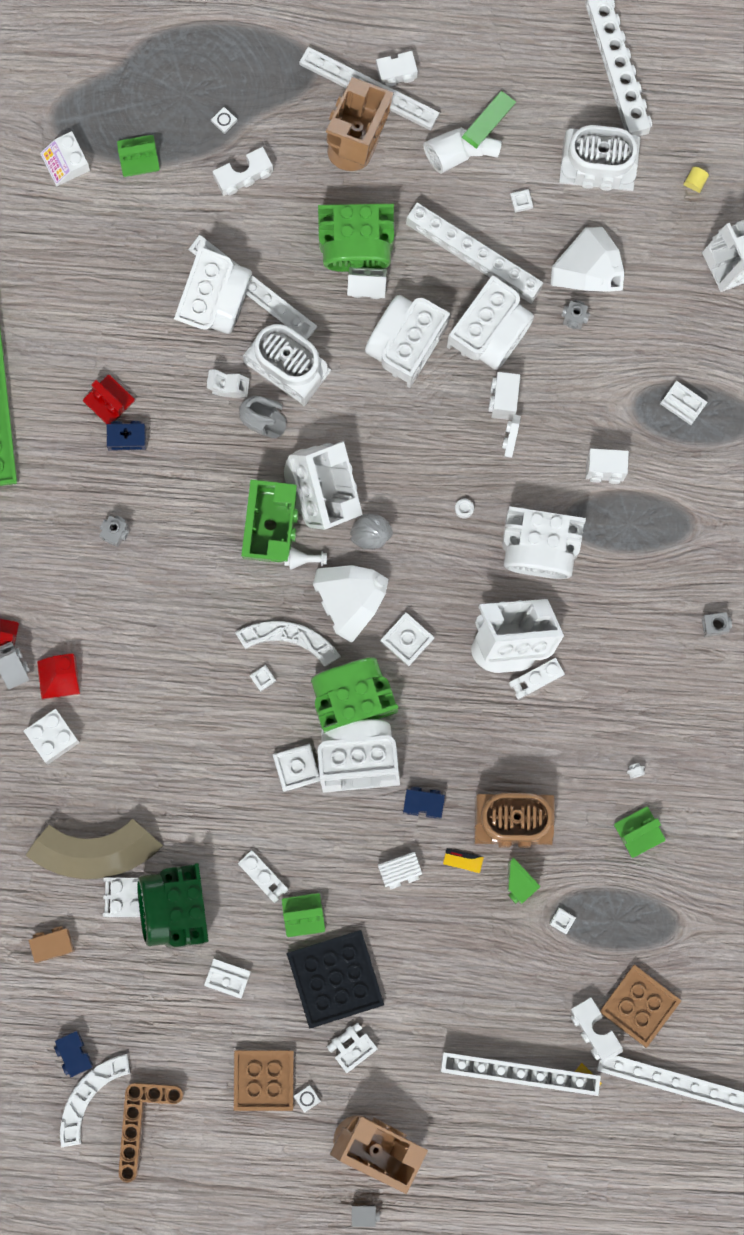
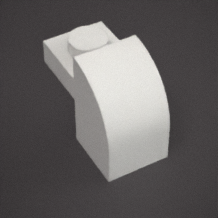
M212 369L209 370L207 388L212 390V394L232 398L247 397L249 378L240 374H224Z

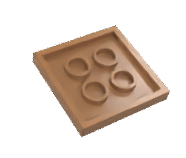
M633 965L602 1006L600 1012L647 1048L681 1000L636 965Z
M234 1050V1111H293L294 1051Z

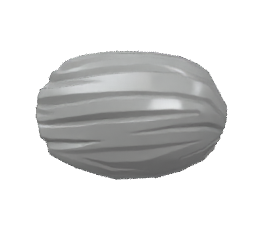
M252 396L242 402L239 407L240 420L254 432L270 438H278L282 436L286 429V419L277 410V408L282 410L283 405L277 401L262 396Z
M363 514L354 522L350 532V539L354 544L363 549L375 550L385 545L386 541L391 538L393 531L389 522L382 516Z

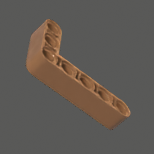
M133 1083L126 1088L119 1161V1178L123 1182H131L138 1175L144 1102L177 1104L184 1097V1092L179 1086ZM134 1086L140 1089V1095L137 1098H133L130 1095V1089ZM152 1088H157L160 1091L158 1099L150 1097L149 1093ZM172 1089H176L180 1093L177 1101H173L169 1097ZM130 1107L138 1109L139 1114L136 1118L129 1116L128 1110ZM129 1127H134L137 1130L135 1138L127 1136L126 1131ZM127 1147H132L135 1150L133 1158L126 1157L125 1149ZM127 1167L131 1168L134 1173L133 1177L129 1179L123 1175V1170Z

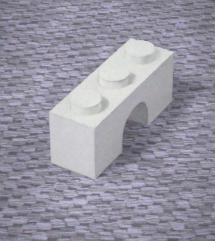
M263 147L246 154L249 168L245 172L239 173L234 171L230 163L213 171V177L223 196L227 194L233 195L238 189L244 186L249 187L260 178L265 179L271 175L273 165Z
M592 998L571 1009L572 1016L570 1018L576 1027L580 1026L583 1031L580 1034L586 1044L588 1042L593 1048L591 1053L596 1060L600 1059L603 1064L623 1052L622 1046L612 1031L605 1035H598L593 1031L594 1023L602 1019V1014Z

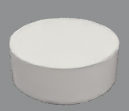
M461 499L455 505V513L462 519L469 518L474 512V505L468 499Z

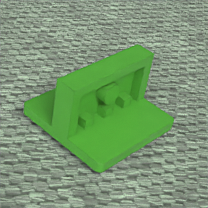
M153 135L117 141L123 177L160 170Z
M648 807L614 824L631 858L666 840L659 828L661 824L658 818L654 819Z
M319 893L282 899L287 937L325 932Z

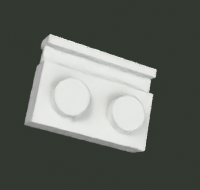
M676 381L660 404L692 425L707 404V401Z
M213 959L204 986L242 999L251 971Z

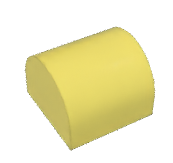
M692 167L683 185L700 193L709 174L699 167Z

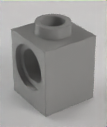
M727 612L704 615L701 618L704 637L728 634L732 628V621L727 616ZM714 620H719L722 623L721 629H716L713 626Z
M352 1205V1227H376V1222H380V1210H376V1205Z

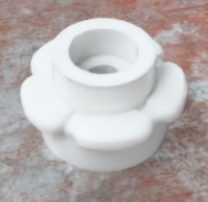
M640 763L630 765L627 771L630 779L644 775L645 766H640Z

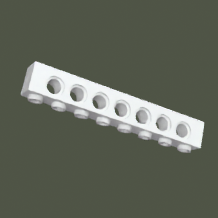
M586 0V9L623 128L631 135L638 137L649 134L652 120L645 111L647 110L646 101L640 95L641 85L635 79L636 69L629 60L631 59L629 48H626L624 44L626 41L625 34L619 28L620 18L614 12V0ZM606 12L608 16H601L599 13ZM605 29H611L613 33H607ZM610 46H617L618 50H612ZM620 62V63H622L624 66H623V67H617V66L615 65V63ZM625 79L629 84H623L620 80ZM631 96L634 98V101H628L626 97ZM636 113L640 118L635 119L631 114Z
M416 203L407 216L406 225L490 278L492 275L514 289L527 302L532 304L542 289V281L419 203Z
M445 1052L442 1053L440 1068L442 1073L595 1096L599 1094L601 1078L599 1075Z

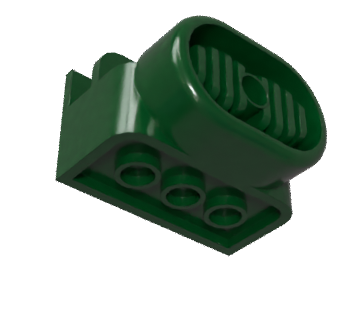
M199 863L166 868L158 874L143 875L138 878L137 894L144 942L147 946L165 945L168 948H181L209 942Z

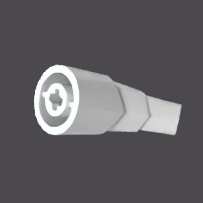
M461 127L424 142L423 147L430 164L438 173L442 174L468 160L470 156L487 155L497 158L502 141L487 136L476 149L462 138L467 130Z

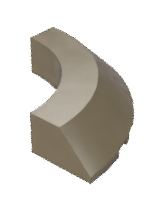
M131 819L124 827L112 834L93 839L68 836L48 825L35 840L26 856L41 867L59 875L78 879H99L116 876L132 870L155 855L163 845L134 819Z

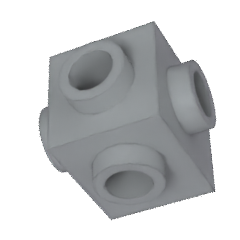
M578 300L570 301L569 306L565 305L562 316L565 317L563 324L569 328L581 330L582 324H587L590 313H587L588 306Z
M117 515L115 518L109 516L108 520L104 519L100 527L102 530L99 535L101 540L119 547L121 541H125L129 534V530H127L128 525L125 523L126 520Z

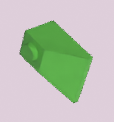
M513 858L508 863L507 890L510 893L508 896L515 904L518 902L522 904L541 886Z

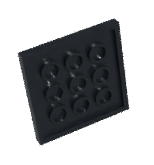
M362 930L286 953L309 1029L384 1006Z

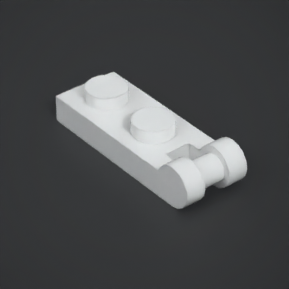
M554 658L509 682L511 688H514L515 696L519 700L564 676L565 673L557 659ZM523 682H525L526 686L528 687L524 690L520 685Z
M252 850L238 862V865L274 903L279 900L278 897L282 893L285 894L288 891V888ZM275 883L277 888L272 892L269 887Z

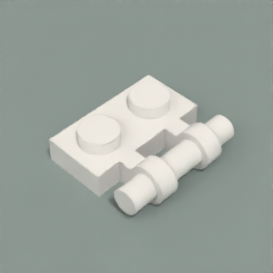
M358 1022L352 1027L346 1028V1032L338 1038H333L332 1043L326 1046L331 1053L337 1048L341 1052L335 1059L346 1073L377 1050V1047L367 1034L360 1038L356 1033L362 1029ZM352 1037L355 1042L345 1049L342 1044Z

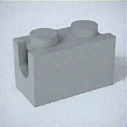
M12 641L0 646V674L8 690L30 680L27 675L30 669L26 661H21V658H23L19 647H14Z

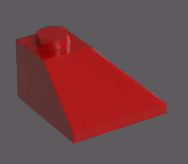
M73 653L52 656L37 661L41 699L80 694L76 656Z

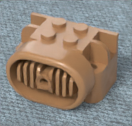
M354 77L351 78L343 96L338 97L336 102L337 109L332 110L329 118L331 121L326 129V133H328L326 138L328 157L336 167L345 171H357L368 165L378 144L381 131L387 121L394 92Z
M533 793L476 795L475 844H499V848H510L512 844H518V848H530L531 845H552L555 825L554 795H537Z
M351 1116L343 1120L336 1128L333 1138L334 1146L330 1155L340 1162L407 1194L428 1150L406 1139L407 1135L374 1117L370 1120L364 1116Z

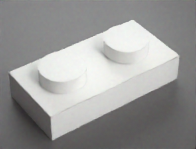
M513 414L512 421H508L506 432H509L508 438L504 437L502 446L503 449H506V457L512 458L521 418L519 415Z

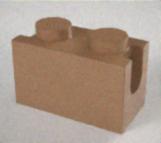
M63 926L51 929L52 933L44 935V932L32 935L33 939L29 940L34 962L39 963L75 952L69 930L63 929Z

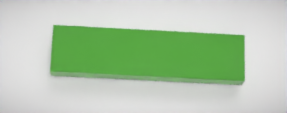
M501 91L463 134L462 138L477 149L512 109L516 101Z

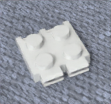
M103 878V882H105V895H103V899H105V913H103L102 917H140L137 894L138 878ZM109 882H111V895H109Z

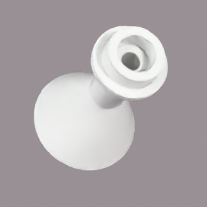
M291 547L288 562H285V566H289L290 570L307 562H321V566H323V564H327V553L322 551L321 555H307Z

